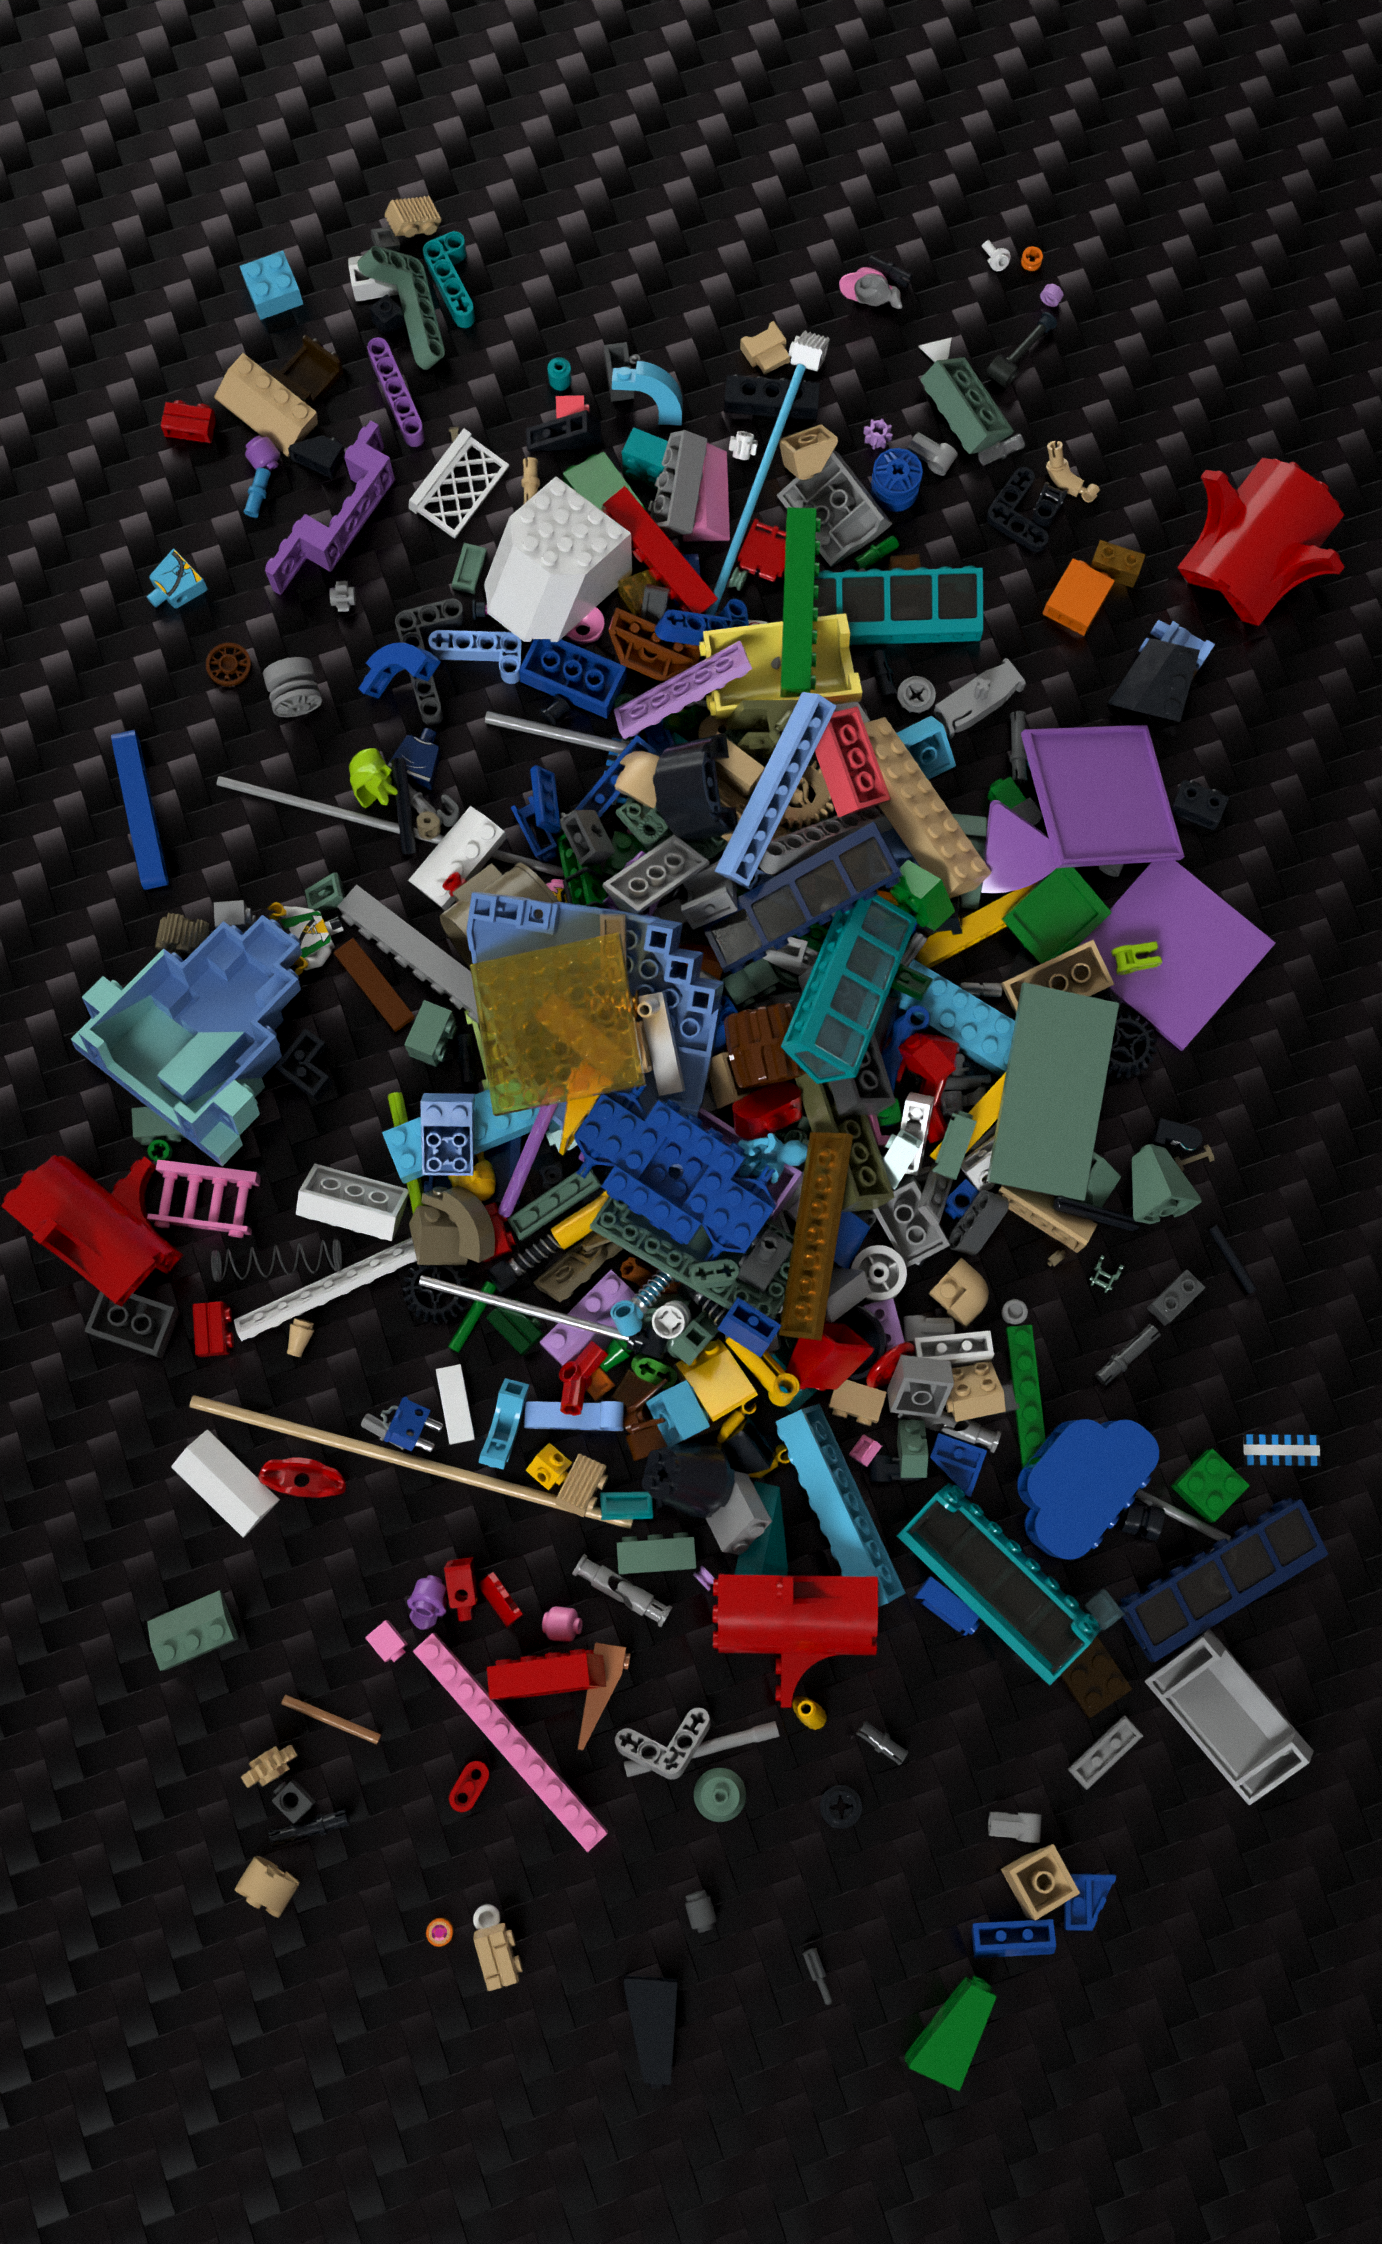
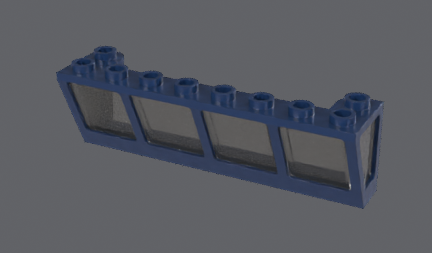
M872 822L737 897V911L707 923L702 928L723 972L731 971L733 975L747 966L746 961L751 958L756 962L767 956L766 950L774 946L778 950L789 944V937L796 934L800 938L811 931L809 926L816 922L821 926L834 919L831 914L841 910L843 914L856 907L854 901L860 898L867 901L878 894L876 889L884 885L889 889L901 882L899 877L904 874L877 824Z
M1289 1498L1277 1502L1271 1506L1273 1509L1271 1513L1268 1511L1256 1518L1258 1523L1249 1528L1247 1524L1234 1532L1236 1537L1229 1541L1224 1538L1212 1545L1215 1550L1205 1554L1203 1551L1191 1558L1192 1564L1185 1568L1183 1565L1174 1568L1169 1572L1171 1577L1164 1581L1160 1578L1147 1585L1149 1590L1145 1593L1131 1592L1120 1599L1122 1604L1117 1606V1609L1150 1662H1156L1329 1555L1301 1499L1292 1500Z

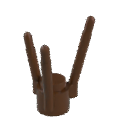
M667 1379L662 1380L635 1404L627 1407L628 1413L624 1415L623 1423L630 1434L665 1422V1418L649 1420L646 1411L639 1410L638 1408L668 1383Z

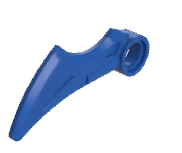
M912 1006L907 1010L906 1014L894 1022L892 1040L881 1055L893 1095L895 1093L897 1074L903 1060L898 1047L908 1037L916 1032L924 1031L930 1025V1015L923 1006ZM916 1012H921L925 1016L924 1022L921 1025L911 1023V1016Z

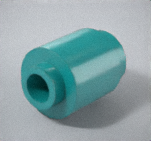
M561 357L552 359L547 367L549 383L554 389L563 391L572 382L571 365L566 359Z

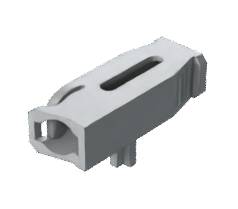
M1006 658L1000 666L986 670L936 704L933 714L944 725L947 738L950 740L955 732L968 729L1002 706L1015 690L1021 692L1025 687V680L1009 659Z

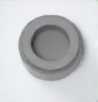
M1012 1299L1004 1304L1001 1313L1006 1323L1018 1325L1026 1319L1028 1309L1021 1300Z

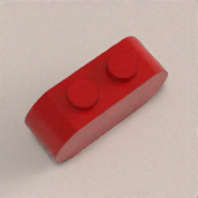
M778 1082L769 1084L735 1101L732 1105L736 1134L745 1139L764 1138L769 1133H774L801 1119L803 1108L800 1088L790 1082Z

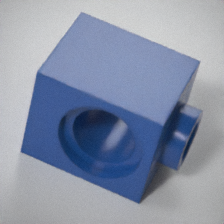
M965 1179L948 1196L944 1211L952 1219L957 1218L960 1221L979 1194V1191ZM963 1196L966 1198L967 1206H957L955 1197Z

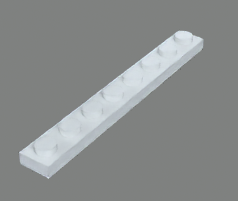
M412 1237L234 1319L235 1328L240 1340L243 1341L247 1338L255 1337L262 1331L276 1327L282 1322L295 1316H300L318 1305H324L333 1298L347 1294L361 1285L371 1283L374 1279L387 1273H392L409 1263L416 1262Z

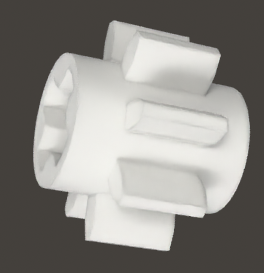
M738 431L736 437L731 436L729 450L733 451V457L740 460H749L750 454L756 455L758 441L753 440L754 435L752 433Z

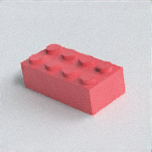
M858 706L834 712L815 749V754L837 816L840 818L873 808L891 800Z

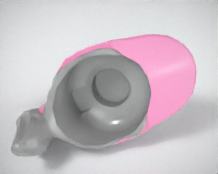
M862 267L855 273L847 274L840 279L841 293L848 299L871 306H878L889 301L892 307L896 309L902 308L899 289L889 285L886 277L875 269Z

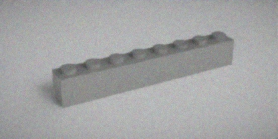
M356 885L337 906L342 913L340 917L348 925L352 926L355 924L360 928L358 931L368 940L371 938L375 939L378 942L376 945L386 954L389 951L395 955L394 959L405 968L408 965L414 969L412 973L424 982L427 979L431 982V988L442 996L445 993L449 996V1001L459 1010L462 1007L469 1012L467 1015L477 1024L483 1022L488 1026L489 1022L476 998V984L473 973Z

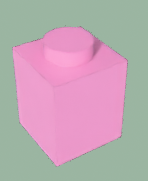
M385 1620L365 1637L384 1662H388L390 1659L393 1662L398 1660L406 1652L403 1648L408 1645L389 1620Z

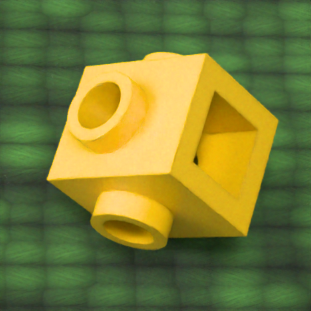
M548 1443L535 1456L526 1471L549 1491L556 1483L560 1486L566 1480L569 1474L566 1471L572 1462L553 1445Z

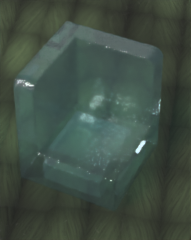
M1101 1589L1097 1592L1098 1595L1085 1604V1607L1098 1621V1626L1101 1630H1106L1125 1614L1106 1589Z

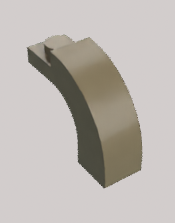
M458 1185L450 1189L434 1187L433 1190L422 1194L423 1204L446 1212L455 1221L460 1235L459 1256L478 1263L494 1256L495 1233L491 1218L482 1202L472 1192Z

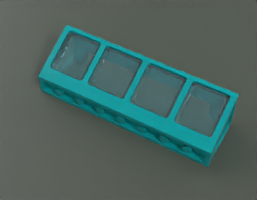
M864 886L855 888L858 893L867 889ZM849 890L844 891L840 903L851 897ZM879 895L867 901H864L863 898L854 901L856 907L843 914L841 910L836 911L782 1042L781 1048L816 1084L857 1076L917 921L915 917Z

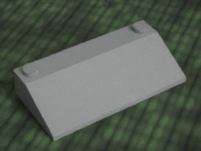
M1210 1629L1189 1641L1145 1680V1683L1248 1805L1254 1803L1310 1763L1313 1754L1311 1747Z

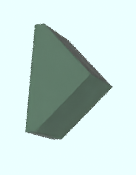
M338 873L330 874L305 890L308 909H313L314 911L321 912L338 908L337 906L345 898L343 884Z

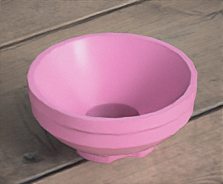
M595 607L565 637L579 645H587L597 641L601 637L605 626L603 614ZM584 625L590 631L586 635H580L576 632L577 627Z

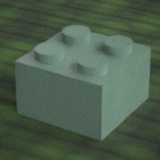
M426 1000L423 1001L404 1044L410 1057L435 1067L438 1066L439 1061H444L448 1052L446 1045L449 1039L453 1040L458 1029L452 1011Z

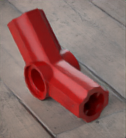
M948 1077L938 1085L923 1078L918 1094L935 1097L927 1136L929 1143L943 1139L948 1128L940 1110L941 1096Z
M593 1341L587 1345L575 1361L565 1363L560 1369L559 1378L564 1382L560 1411L565 1415L576 1416L581 1414L585 1391L592 1384V1374L608 1356Z

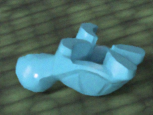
M769 1133L767 1135L768 1138H758L749 1142L740 1140L738 1145L745 1149L743 1154L748 1157L739 1171L740 1177H747L749 1175L760 1176L766 1165H768L770 1169L765 1176L773 1168L776 1171L772 1175L771 1183H776L784 1170L785 1164L799 1166L806 1161L808 1147L799 1140H790L783 1145L782 1141L773 1133Z

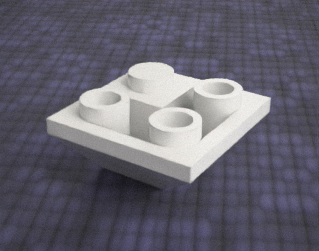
M362 256L348 258L355 301L381 298L386 294L389 296L399 295L396 285L368 278L360 272L357 262Z

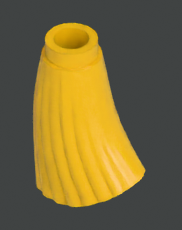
M804 1696L794 1698L792 1708L805 1726H808L809 1729L817 1730L825 1725L827 1715L817 1702ZM807 1707L811 1710L808 1714L805 1712Z

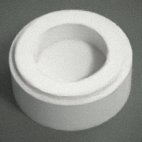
M485 1904L476 1910L473 1917L476 1929L490 1928L500 1923V1913L495 1906Z

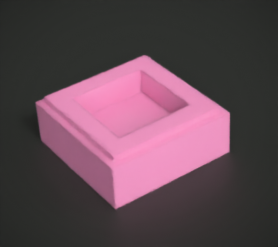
M863 1434L849 1453V1456L857 1462L868 1466L882 1446L877 1441Z

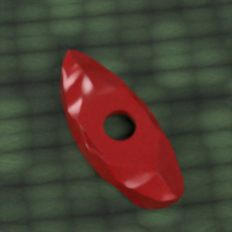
M292 1457L283 1460H269L263 1465L258 1476L259 1481L265 1486L297 1497L320 1498L340 1495L346 1491L345 1481L336 1469L307 1458ZM306 1475L309 1477V1483L304 1487H298L294 1483L296 1477Z

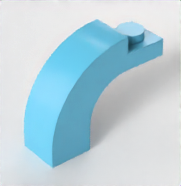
M637 361L636 369L628 367L613 368L612 390L641 391L648 394L655 400L658 406V425L682 426V393L677 382L668 372L644 361Z
M507 1378L504 1379L499 1391L492 1425L481 1451L479 1463L493 1468L504 1469L516 1440L529 1384Z

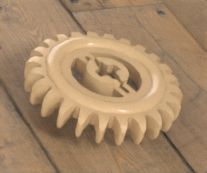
M816 760L810 767L807 766L789 802L791 806H787L779 825L782 826L784 823H788V828H792L795 824L798 829H801L802 824L808 827L811 826V822L819 823L821 821L820 818L827 819L828 812L834 811V805L821 768L816 770ZM809 785L816 794L812 803L808 800Z

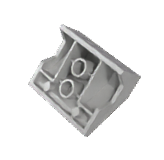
M833 450L821 472L814 474V477L807 480H799L796 477L777 494V497L786 509L787 507L816 508V518H821L820 533H816L815 540H820L819 552L831 567L875 540L892 525V522L835 450Z

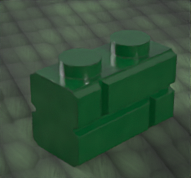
M497 1307L486 1317L522 1356L544 1336L541 1331L544 1326L534 1316L529 1319L524 1313Z

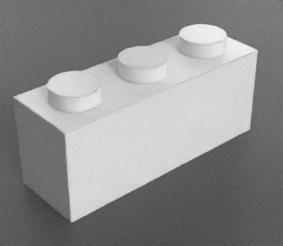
M991 1331L915 1338L913 1342L915 1357L950 1361L951 1367L992 1361L994 1357Z

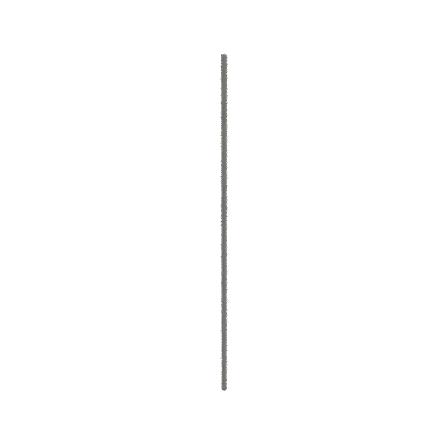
M219 776L217 779L218 786L400 834L398 823ZM414 828V837L417 839L439 844L445 837L439 834L433 839L426 840L421 838L417 828ZM497 850L491 857L492 859L515 865L523 863L530 869L565 878L563 867L500 850ZM665 895L660 899L659 903L664 904L670 896ZM736 913L724 919L725 921L744 926H753L750 919L736 917Z

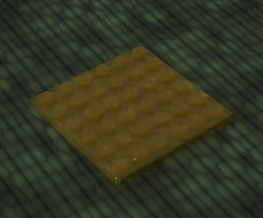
M619 932L470 964L493 1115L499 1116L646 1085L622 939Z

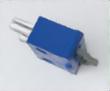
M407 1397L402 1398L399 1406H391L388 1410H383L380 1415L384 1419L383 1426L387 1429L384 1441H390L409 1451H412L416 1445L431 1452L434 1444L420 1438V1433L424 1425L440 1432L443 1424L428 1417L431 1410L409 1401ZM395 1409L396 1413L390 1426H388L385 1414H389Z

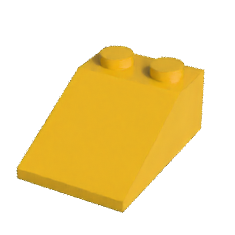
M586 1062L581 1069L576 1067L568 1079L570 1082L566 1089L569 1091L559 1153L562 1155L565 1154L575 1140L574 1135L601 1094L608 1091L610 1085L608 1078Z
M719 1338L711 1341L690 1366L683 1360L675 1364L683 1380H687L688 1384L693 1387L697 1401L713 1422L758 1395L728 1348Z

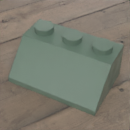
M221 1590L147 1621L151 1648L160 1671L171 1669L239 1639Z

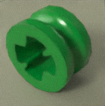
M158 1139L150 1143L147 1152L148 1156L156 1162L157 1160L169 1161L172 1157L173 1149L169 1143ZM159 1145L162 1148H166V1150L163 1151L164 1156L162 1157L159 1155L155 1156V1153L158 1151L157 1147Z

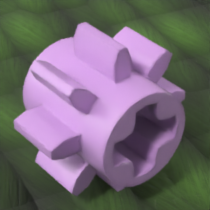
M872 419L870 427H864V434L866 435L864 442L869 443L872 449L879 447L885 449L886 441H892V434L890 433L892 426L887 425L884 419L877 421Z

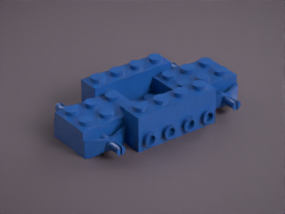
M640 1079L637 1080L628 1093L614 1091L602 1093L574 1135V1139L585 1157V1161L576 1173L586 1178L593 1166H614L601 1186L607 1191L606 1193L613 1199L621 1200L629 1205L628 1208L640 1216L642 1214L648 1218L649 1223L656 1228L666 1230L671 1234L670 1237L680 1244L685 1243L688 1245L691 1243L703 1225L712 1242V1248L704 1258L705 1261H708L712 1254L714 1255L710 1261H715L723 1251L746 1253L778 1206L767 1187V1182L776 1170L771 1168L767 1176H765L770 1169V1166L766 1165L760 1176L756 1179L736 1177V1174L748 1158L743 1154L745 1149L734 1142L729 1145L722 1140L724 1135L712 1127L708 1131L701 1126L702 1120L691 1113L687 1117L679 1111L681 1106L670 1099L667 1102L658 1100L648 1115L639 1101L640 1094L647 1086ZM673 1164H679L683 1168V1175L679 1179H675L670 1175L669 1170Z

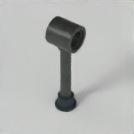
M1044 312L1037 323V327L1011 356L1005 358L999 354L988 367L986 374L1006 388L1019 371L1015 364L1043 333H1047L1050 329L1057 326L1055 317L1048 312Z

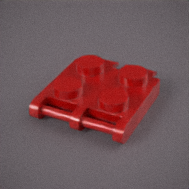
M755 518L738 556V561L741 562L739 567L740 570L748 571V573L755 575L757 569H760L759 577L775 582L777 576L782 578L785 570L786 539L778 537L777 534L786 537V532L779 530L778 526L771 527L760 523V520ZM757 527L771 531V534L760 529H757Z

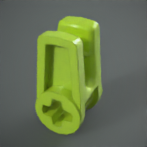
M1157 941L1137 945H1124L1111 950V954L1115 957L1118 967L1116 969L1117 975H1126L1135 971L1160 966L1162 964L1160 956H1148L1144 959H1137L1136 957L1155 952L1158 949Z

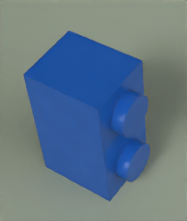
M737 1297L717 1330L754 1354L762 1357L782 1325Z

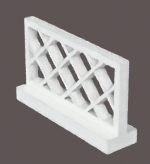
M463 429L410 498L409 509L415 514L417 512L455 539L509 468V464L473 439L469 431ZM471 446L480 451L481 459L468 460L467 452ZM495 462L501 467L498 473L487 474L485 463ZM482 464L484 475L471 476L469 465ZM466 466L468 477L455 478L453 470L455 467ZM485 480L486 489L474 492L472 481ZM469 482L471 493L457 494L456 483ZM444 484H452L454 495L441 496L440 487ZM472 498L473 506L470 509L460 510L458 499ZM455 499L457 511L444 512L442 501ZM439 501L441 513L431 514L424 508L430 502ZM458 515L459 524L453 530L446 524L445 517Z

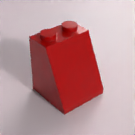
M824 1322L822 1341L799 1338L785 1372L797 1378L800 1385L799 1389L837 1390L873 1353L874 1348L846 1324Z

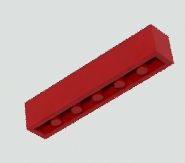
M626 486L622 487L603 503L601 510L631 533V546L634 549L632 551L634 556L641 563L643 561L650 568L648 572L655 581L660 580L665 588L670 589L669 598L671 600L675 598L680 604V611L703 614L718 600Z

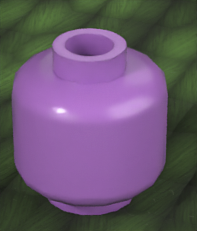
M259 435L245 446L247 448L245 456L255 470L261 467L271 472L279 465L277 461L280 458V452L268 437H261Z

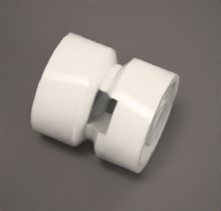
M676 1300L669 1301L661 1306L652 1317L654 1331L666 1339L675 1338L680 1335L691 1322V1313L687 1305Z

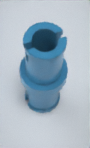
M256 468L252 486L248 488L249 497L243 512L250 517L257 518L259 516L262 500L267 495L265 490L271 472L265 468Z

